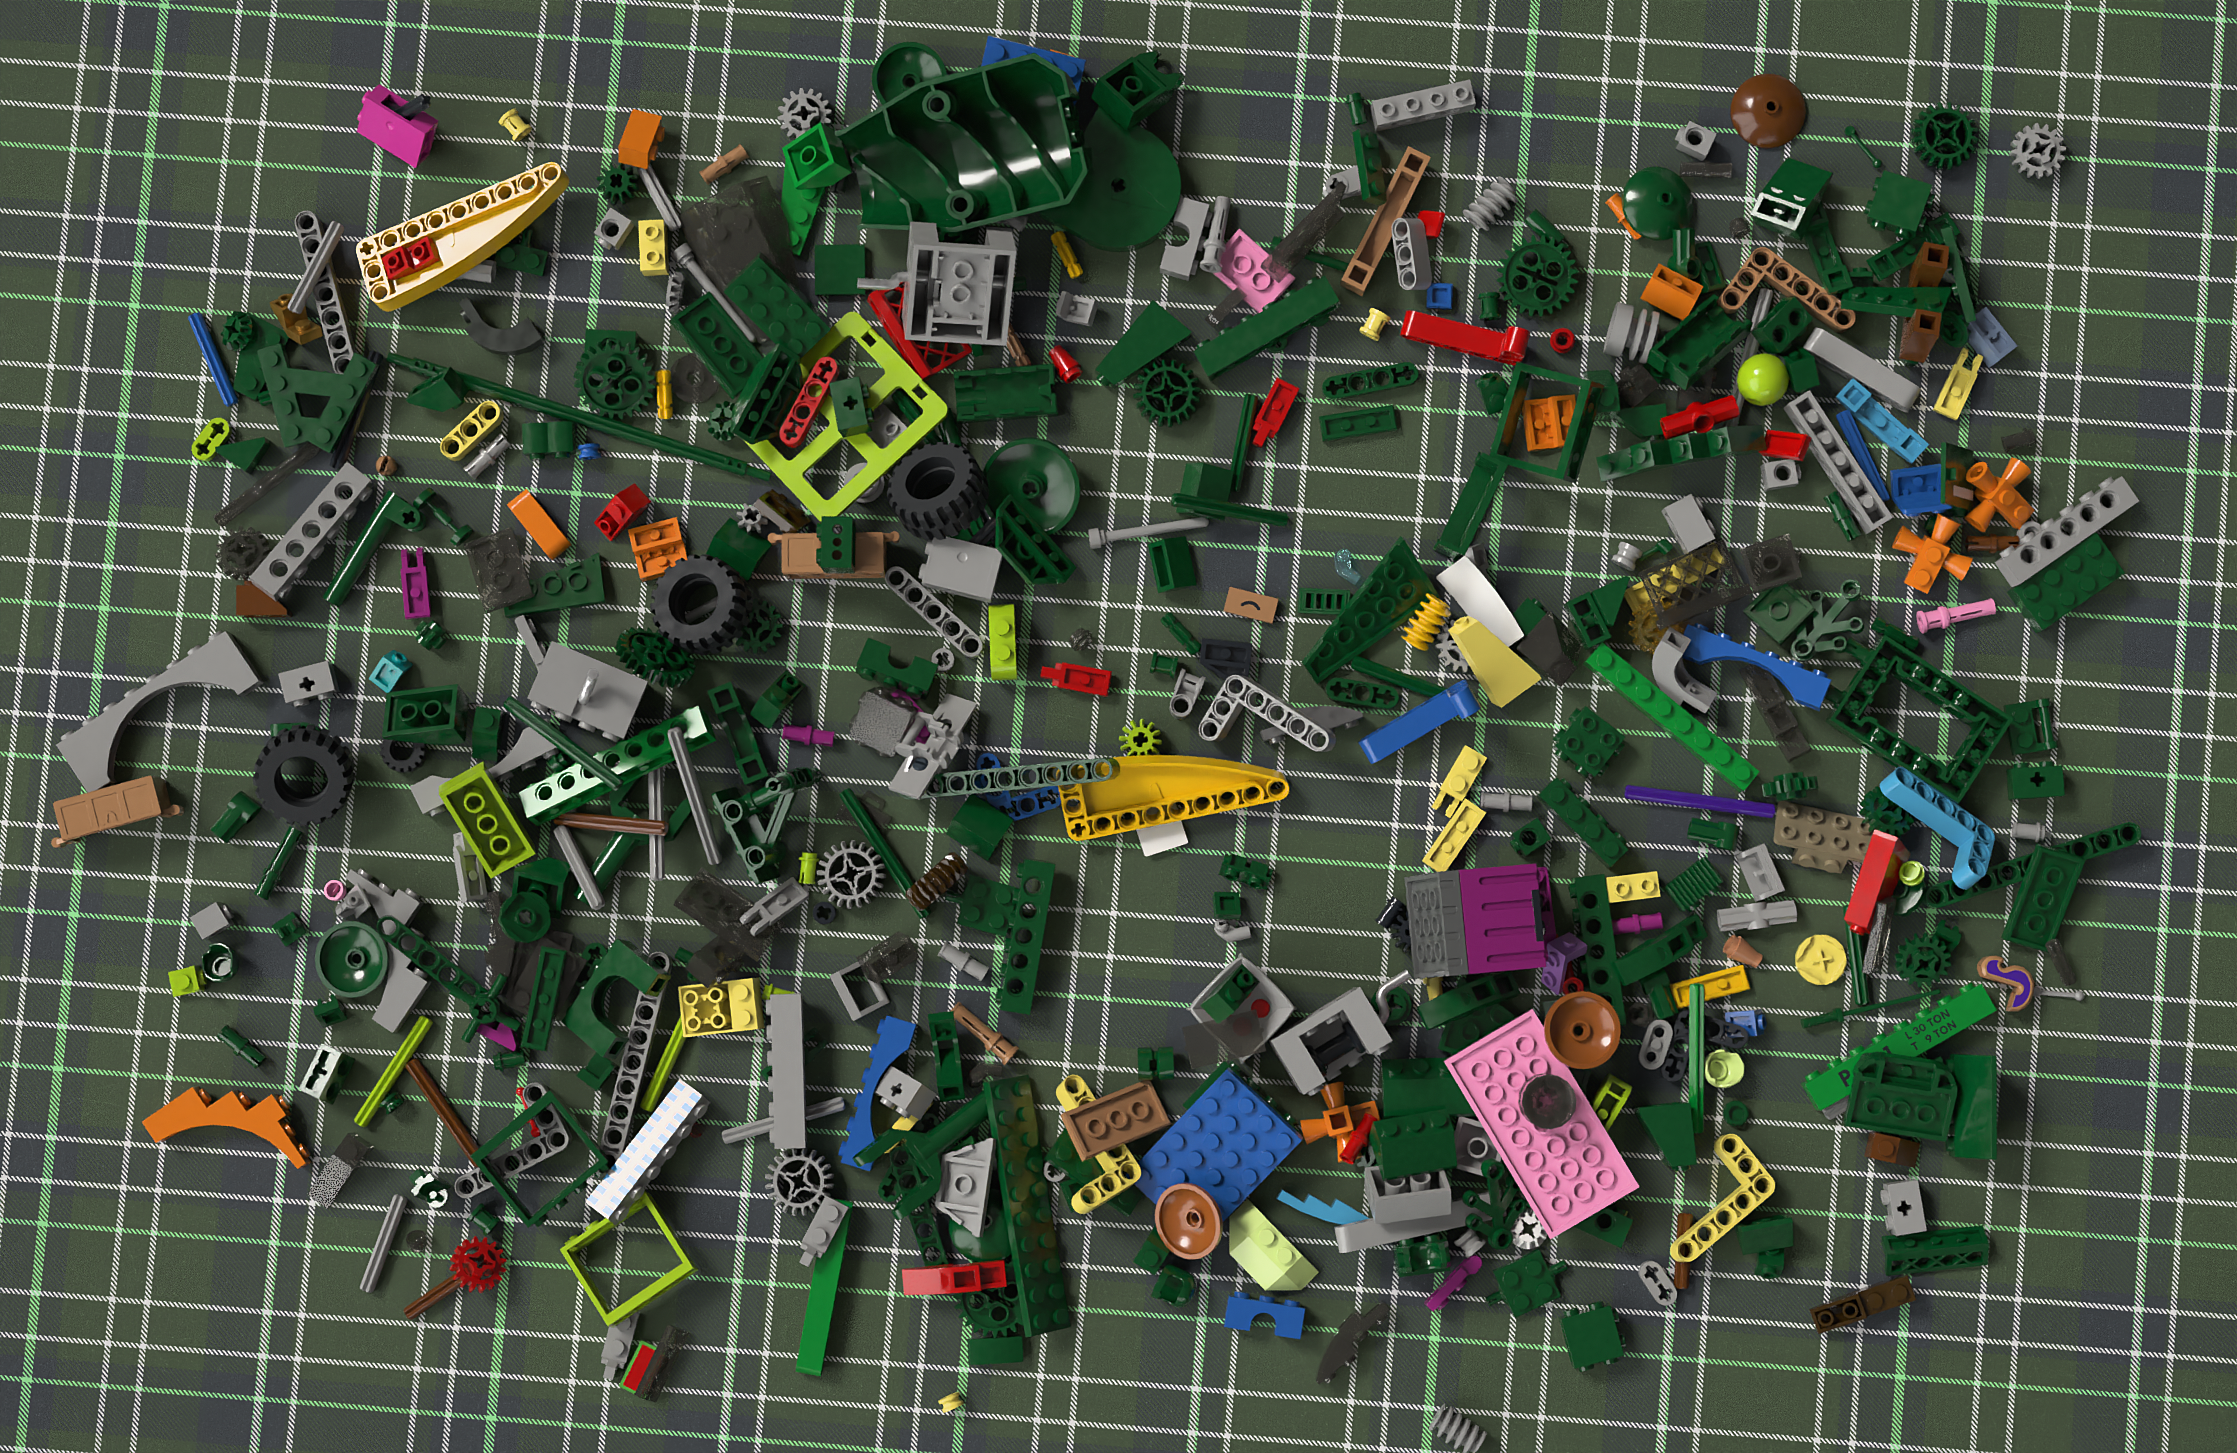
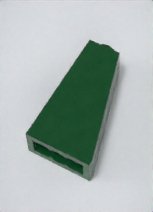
M1152 300L1095 368V373L1098 375L1096 379L1106 388L1110 385L1115 389L1141 372L1145 367H1148L1191 337L1192 331Z

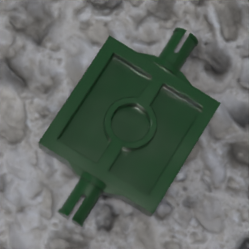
M970 875L967 888L962 894L947 890L945 900L959 904L960 913L957 925L1006 938L1010 913H1015L1016 903H1012L1013 886ZM1022 911L1023 916L1030 917L1031 912Z
M1534 1250L1492 1270L1497 1280L1499 1291L1485 1297L1489 1307L1503 1300L1509 1306L1514 1318H1517L1561 1297L1556 1287L1554 1276L1568 1270L1564 1260L1549 1266L1544 1261L1540 1250Z

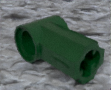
M1675 228L1673 229V256L1669 258L1667 268L1690 279L1696 278L1701 270L1700 260L1695 256V229Z
M243 791L238 792L227 805L228 809L210 829L225 843H229L245 824L250 823L261 810V806Z
M1691 818L1687 839L1712 844L1713 847L1736 851L1741 826L1726 822L1715 823L1708 820Z
M1664 968L1639 979L1644 994L1648 995L1657 1020L1678 1013L1669 989L1670 982Z

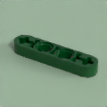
M1403 362L1332 376L1323 382L1322 394L1326 399L1335 401L1410 386L1417 380L1418 369L1413 363ZM1404 368H1408L1409 372L1413 371L1414 374L1410 376V380H1406L1405 377H1398L1396 379L1398 383H1393L1394 375L1391 370H1396L1395 375L1403 373ZM1380 372H1384L1389 376V383L1380 386L1376 383L1375 376ZM1360 377L1364 380L1365 386L1362 390L1356 391L1351 387L1350 382L1353 378ZM1342 380H1347L1346 388L1349 393H1344V388L1338 389L1336 395H1332L1331 391H1326L1331 382H1334L1335 386L1343 385Z
M925 1113L917 1121L912 1132H915L917 1129L922 1132L925 1127L922 1123L923 1119L928 1120L930 1117L934 1119L933 1124L938 1126L940 1124L939 1117L933 1113ZM900 1150L894 1160L896 1163L899 1161L907 1162L909 1155L906 1151ZM892 1165L878 1187L880 1198L887 1202L895 1201L901 1195L898 1183L894 1187V1190L897 1192L896 1195L891 1194L889 1197L884 1195L885 1190L883 1186H889L893 1181L892 1178H889L890 1173L895 1176ZM907 1174L902 1178L904 1180L902 1184L904 1187L911 1178V1174Z

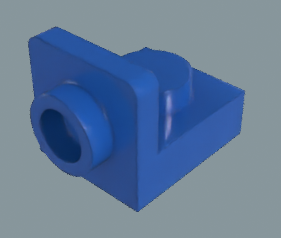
M1761 1009L1725 1013L1726 1022L1745 1028L1750 1036L1764 1034L1767 1023ZM1738 1030L1737 1034L1727 1031V1037H1743L1741 1030Z

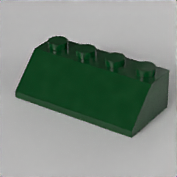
M1448 1058L1381 1059L1384 1119L1447 1109L1449 1117L1476 1116L1446 1066L1444 1060Z

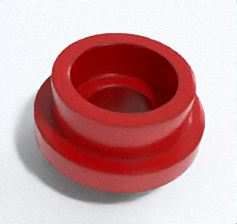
M1559 328L1551 334L1550 346L1555 352L1567 353L1574 347L1575 337L1569 329ZM1564 337L1567 343L1565 345H1560L1558 343V338Z

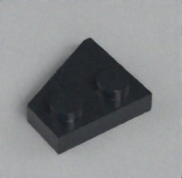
M1202 637L1199 663L1215 672L1224 680H1227L1232 675L1249 677L1252 643ZM1239 680L1236 682L1235 686L1242 691L1243 684Z

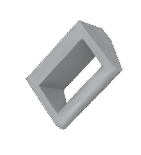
M867 957L830 975L853 1021L890 1003ZM858 967H861L879 1001L862 1011L843 975Z

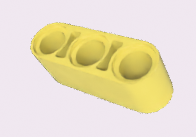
M485 401L443 438L440 444L443 455L452 461L463 459L501 424L504 418L502 409L492 401ZM490 408H495L496 416L492 420L485 419V412ZM476 425L478 427L477 434L473 437H468L466 434L468 427ZM453 442L459 443L457 453L449 454L448 446Z

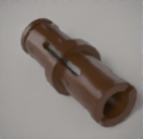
M1989 534V536L1967 535L1965 543L1976 544L1965 545L1967 552L1988 551L1989 553H1996V551H2003L2011 545L2014 548L2019 546V544H2009L2019 542V536H1996V534Z

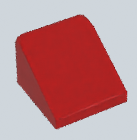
M1420 211L1418 219L1424 223L1426 239L1430 240L1439 237L1445 213Z

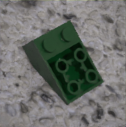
M1787 157L1761 191L1750 215L1755 224L1802 241L1833 173Z

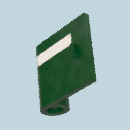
M1942 442L1940 503L1953 507L1947 509V512H1952L1953 517H1965L1968 512L1973 510V484L1966 480V474L1974 465V451Z

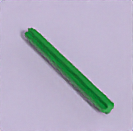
M1693 983L1689 986V1103L1691 1105L1694 1133H1702L1704 1131L1705 986L1700 983Z

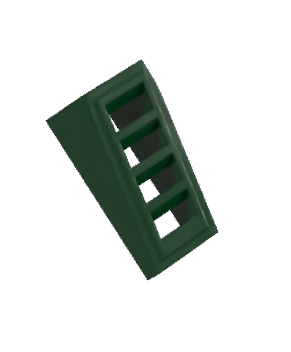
M1299 588L1297 613L1338 616L1350 601V590ZM1306 594H1311L1310 608H1306ZM1317 595H1321V609L1316 608ZM1327 595L1332 596L1331 609H1326ZM1337 596H1342L1341 609H1336Z

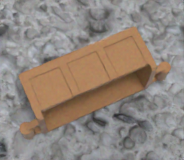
M896 531L891 533H856L855 574L824 573L821 567L816 564V549L821 548V541L817 538V533H786L783 535L770 533L768 535V540L772 545L782 543V574L787 579L885 578L887 572V542L896 544L901 540L899 533ZM839 538L833 541V545L837 547L842 543ZM834 551L832 554L833 559H841V551Z
M151 775L54 802L53 806L62 838H53L51 844L55 848H64L68 844L80 843V837L156 816L167 818L173 815L181 816L184 814V808L179 805L171 806L163 778Z

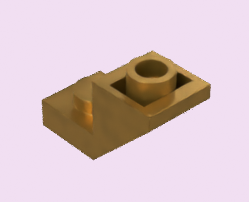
M292 293L283 294L278 299L270 302V307L287 336L295 342L303 345L323 336L321 327L308 319L305 306L300 314L288 309V304L293 296Z

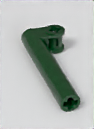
M388 490L322 598L340 608L394 523L413 533L420 532L426 525L425 515L408 504L406 500ZM410 516L416 519L414 523L409 521Z

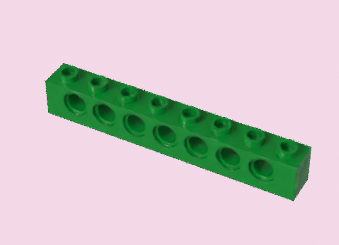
M697 706L686 709L682 714L674 718L665 719L651 729L642 730L638 735L628 740L619 741L614 747L605 751H599L593 757L620 776L624 781V785L675 761L667 735L669 729L679 727L682 732L687 729L683 737L689 753L716 741V737L708 714ZM642 750L641 754L636 757L637 753ZM576 762L562 772L553 773L539 783L528 785L526 789L519 792L527 819L539 826L613 789L596 776L592 778L593 774Z

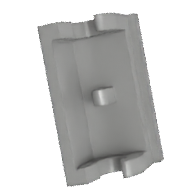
M1765 843L1735 855L1755 902L1785 890Z

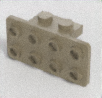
M1780 801L1776 810L1773 841L1777 845L1795 848L1792 854V863L1841 874L1848 860L1863 863L1874 830L1868 831L1870 825L1869 823L1863 824V818Z

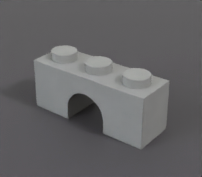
M1180 196L1173 225L1185 229L1189 234V240L1180 247L1166 245L1160 265V273L1189 281L1190 274H1196L1199 261L1195 260L1197 250L1202 252L1206 237L1202 236L1204 227L1209 228L1213 214L1208 212L1209 204Z

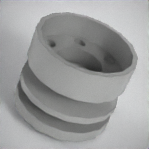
M1617 302L1608 327L1603 353L1620 357L1624 348L1627 347L1629 348V360H1634L1638 350L1640 351L1639 363L1645 364L1649 350L1655 346L1657 341L1660 314L1653 311L1649 321H1646L1647 309L1643 308L1638 319L1633 318L1634 306Z

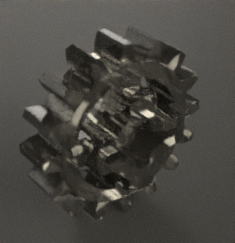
M239 526L238 532L235 533L233 529H230L229 537L221 536L224 543L216 545L221 552L215 553V557L220 560L217 565L224 569L223 572L226 576L231 575L236 581L241 576L244 581H248L249 575L254 573L265 560L266 555H269L272 550L267 547L270 543L266 538H263L264 535L260 531L255 533L253 527H249L246 531L242 526ZM249 539L257 542L258 546L251 544ZM229 561H232V563H236L238 565V568L230 565Z

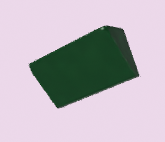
M1706 241L1695 244V256L1700 260L1701 270L1696 278L1690 280L1703 286L1699 297L1726 288L1711 242Z

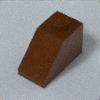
M244 581V585H236V616L241 618L292 617V612L279 599L277 601L273 600L253 585L251 581Z
M1869 1132L1864 1157L1915 1168L1920 1143Z

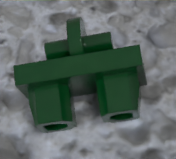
M418 1168L409 1176L410 1181L415 1186L411 1190L414 1196L428 1202L431 1207L437 1209L444 1207L448 1203L449 1193L447 1190L451 1186L447 1181L434 1176L430 1172L426 1173L422 1168Z

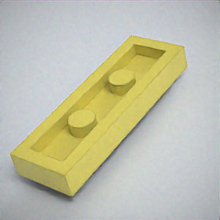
M1465 798L1422 862L1436 872L1446 871L1486 812Z

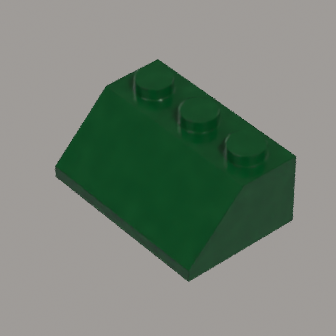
M1447 1109L1373 1121L1369 1139L1383 1181L1457 1168L1454 1129Z

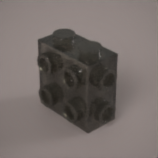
M877 686V688L874 687L862 693L858 702L860 706L858 714H854L849 723V728H851L849 737L855 739L854 742L862 747L868 748L870 746L876 749L877 753L882 757L894 758L899 755L895 747L903 741L910 730L919 708L913 706L911 700L903 697L898 699L890 695L891 692L888 689Z

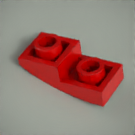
M427 236L409 248L400 246L384 256L382 260L389 279L396 280L421 271L440 261L433 239Z

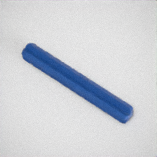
M199 312L190 315L188 320L224 404L228 407L238 403V398L203 315Z
M1850 411L1840 412L1836 415V419L1856 462L1883 502L1889 500L1890 496Z

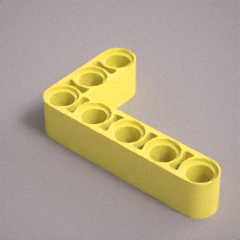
M1078 1075L1068 1076L1056 1089V1096L1066 1112L1096 1100L1084 1080ZM1067 1086L1072 1087L1075 1093L1069 1092ZM1125 1144L1112 1149L1116 1154V1158L1112 1157L1109 1151L1095 1156L1106 1173L1085 1185L1073 1196L1072 1206L1076 1212L1080 1214L1091 1212L1130 1188L1140 1178V1166ZM1122 1171L1127 1172L1130 1179L1125 1178ZM1103 1183L1109 1186L1110 1192L1104 1189ZM1083 1195L1090 1199V1204L1083 1200Z
M1735 1134L1718 1137L1714 1143V1150L1741 1186L1673 1242L1670 1254L1677 1262L1695 1260L1766 1200L1775 1190L1773 1178L1741 1138ZM1726 1139L1730 1140L1733 1144V1149L1730 1153L1724 1149V1141ZM1742 1159L1746 1160L1749 1164L1747 1173L1743 1172L1740 1168ZM1759 1179L1765 1184L1763 1193H1760L1756 1188V1183ZM1740 1195L1746 1200L1744 1209H1741L1737 1204V1199ZM1721 1211L1727 1215L1725 1225L1718 1221V1215ZM1702 1227L1708 1232L1706 1241H1702L1699 1237V1230ZM1683 1243L1689 1248V1255L1687 1257H1683L1680 1253V1246Z

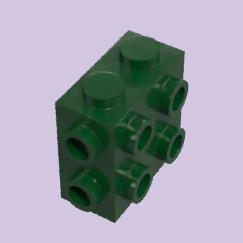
M1884 170L1882 177H1876L1872 191L1876 192L1873 201L1868 200L1864 214L1868 215L1867 224H1870L1871 228L1878 231H1885V229L1893 231L1900 238H1916L1917 232H1923L1927 217L1923 216L1926 208L1931 209L1935 194L1932 193V185Z
M1584 706L1581 710L1576 708L1568 718L1571 723L1566 730L1561 728L1552 739L1556 742L1552 747L1556 750L1554 755L1565 763L1568 760L1576 766L1574 770L1584 778L1588 776L1594 778L1597 774L1601 777L1610 766L1607 761L1613 754L1616 757L1624 748L1625 744L1622 741L1625 739V736L1588 707Z
M1603 1301L1588 1304L1589 1309L1579 1311L1578 1308L1563 1311L1564 1315L1558 1317L1571 1365L1574 1369L1579 1368L1580 1372L1593 1369L1595 1363L1604 1362V1365L1616 1363L1619 1361L1618 1357L1624 1356L1623 1349L1626 1348L1623 1334H1618L1616 1324L1620 1322L1616 1308L1611 1309V1306L1603 1304Z

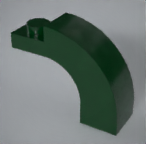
M954 1012L928 1014L940 1102L965 1099L960 1045Z

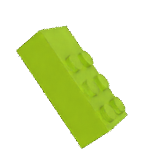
M484 761L439 786V796L490 878L499 875L535 854L533 841Z

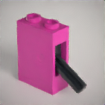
M379 84L372 91L368 90L363 96L362 103L364 105L357 118L359 121L357 132L414 168H417L430 154L438 120L424 112V110L431 106L429 95L421 94L408 102Z

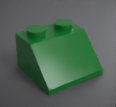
M822 122L782 148L797 190L831 186L852 172L841 140L835 136V130Z

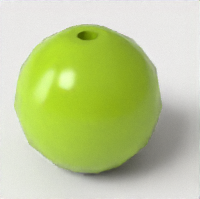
M1766 353L1753 355L1744 361L1738 370L1737 386L1739 392L1748 402L1754 405L1765 406L1773 404L1781 399L1788 389L1789 374L1787 367L1774 355Z

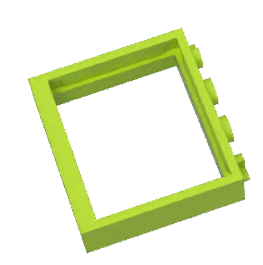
M644 1192L640 1199L634 1201L629 1208L627 1216L622 1221H619L617 1225L607 1218L601 1222L596 1220L585 1228L586 1232L580 1236L574 1235L570 1237V1240L565 1242V1246L560 1249L608 1327H616L698 1271V1268L655 1200L647 1192ZM647 1206L683 1263L612 1311L576 1253Z

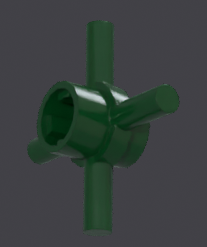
M499 973L489 992H483L476 996L455 985L451 988L450 995L470 1005L469 1012L473 1018L461 1037L463 1041L470 1043L481 1024H487L494 1020L514 1031L518 1029L521 1022L500 1011V1002L497 997L508 980V976ZM485 1002L491 1004L489 1006L490 1014H485V1012L478 1010V1004L480 1006H483Z

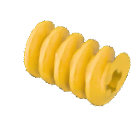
M1429 593L1426 596L1430 602L1421 601L1420 603L1425 610H1415L1419 619L1410 618L1409 621L1413 628L1404 627L1408 635L1407 637L1401 636L1408 643L1423 651L1429 649L1426 642L1432 643L1434 641L1431 633L1439 634L1440 630L1437 625H1445V620L1442 616H1451V612L1448 610L1450 607Z

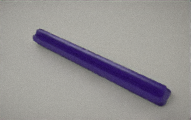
M1627 785L1624 792L1625 798L1767 818H1772L1775 815V805L1633 785Z

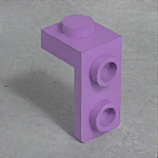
M1570 932L1547 944L1548 960L1546 967H1543L1541 982L1557 995L1562 993L1567 963L1586 954L1587 945Z

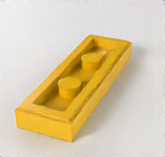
M1743 965L1673 983L1669 987L1677 1009L1689 1006V986L1693 983H1700L1705 986V1001L1750 989Z

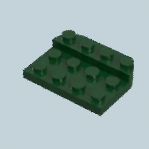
M1885 1052L1862 1054L1852 1071L1854 1077L1844 1117V1126L1946 1142L1957 1096V1085L1949 1066L1936 1060Z

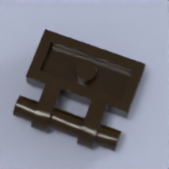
M771 489L770 492L767 491L757 499L753 506L759 510L763 517L770 519L778 525L779 529L785 534L799 533L812 521L804 515L805 511L800 507L798 509L787 501L788 498L784 494H778L774 489Z

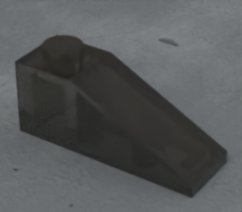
M355 1132L348 1133L332 1154L308 1192V1195L326 1209H329L374 1147Z

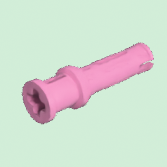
M1992 598L1948 609L1940 606L1937 610L1929 612L1918 611L1916 614L1917 624L1921 633H1927L1929 629L1942 627V629L1948 628L1950 623L1996 614V607Z

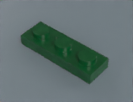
M1358 129L1352 132L1362 199L1365 202L1381 206L1387 202L1377 134Z

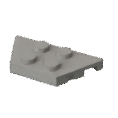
M989 1138L975 1145H969L961 1150L942 1155V1175L940 1189L936 1195L935 1207L943 1213H947L955 1222L971 1231L975 1237H983L996 1149V1139Z

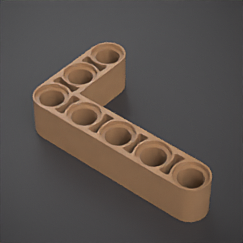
M1766 247L1757 248L1752 252L1720 295L1718 305L1724 309L1726 314L1735 313L1762 279L1787 298L1795 296L1809 314L1837 333L1847 331L1854 324L1856 317L1853 310L1841 309V301L1833 295H1828L1824 288ZM1756 255H1761L1766 259L1765 266L1757 265L1755 262ZM1776 270H1782L1786 273L1787 278L1785 281H1780L1776 278ZM1740 276H1749L1752 284L1750 286L1743 285L1740 281ZM1796 285H1803L1807 290V294L1805 296L1799 295L1796 292ZM1725 296H1734L1737 300V305H1728L1725 301ZM1816 300H1824L1827 303V310L1818 309ZM1837 314H1843L1847 317V325H1841L1837 322Z

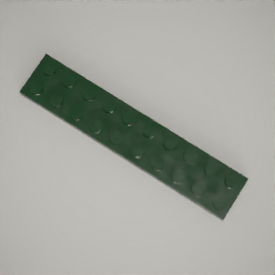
M1029 1074L984 1082L983 1086L992 1138L996 1139L995 1158L1025 1337L1070 1328L1071 1324L1047 1181L1044 1175V1163Z

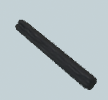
M369 352L368 359L379 364V367L334 450L330 461V467L340 470L347 461L383 360V355L379 352Z

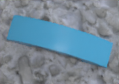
M1852 378L1836 396L1838 401L1876 438L1912 464L1929 444L1911 428L1907 429L1875 401L1868 390Z

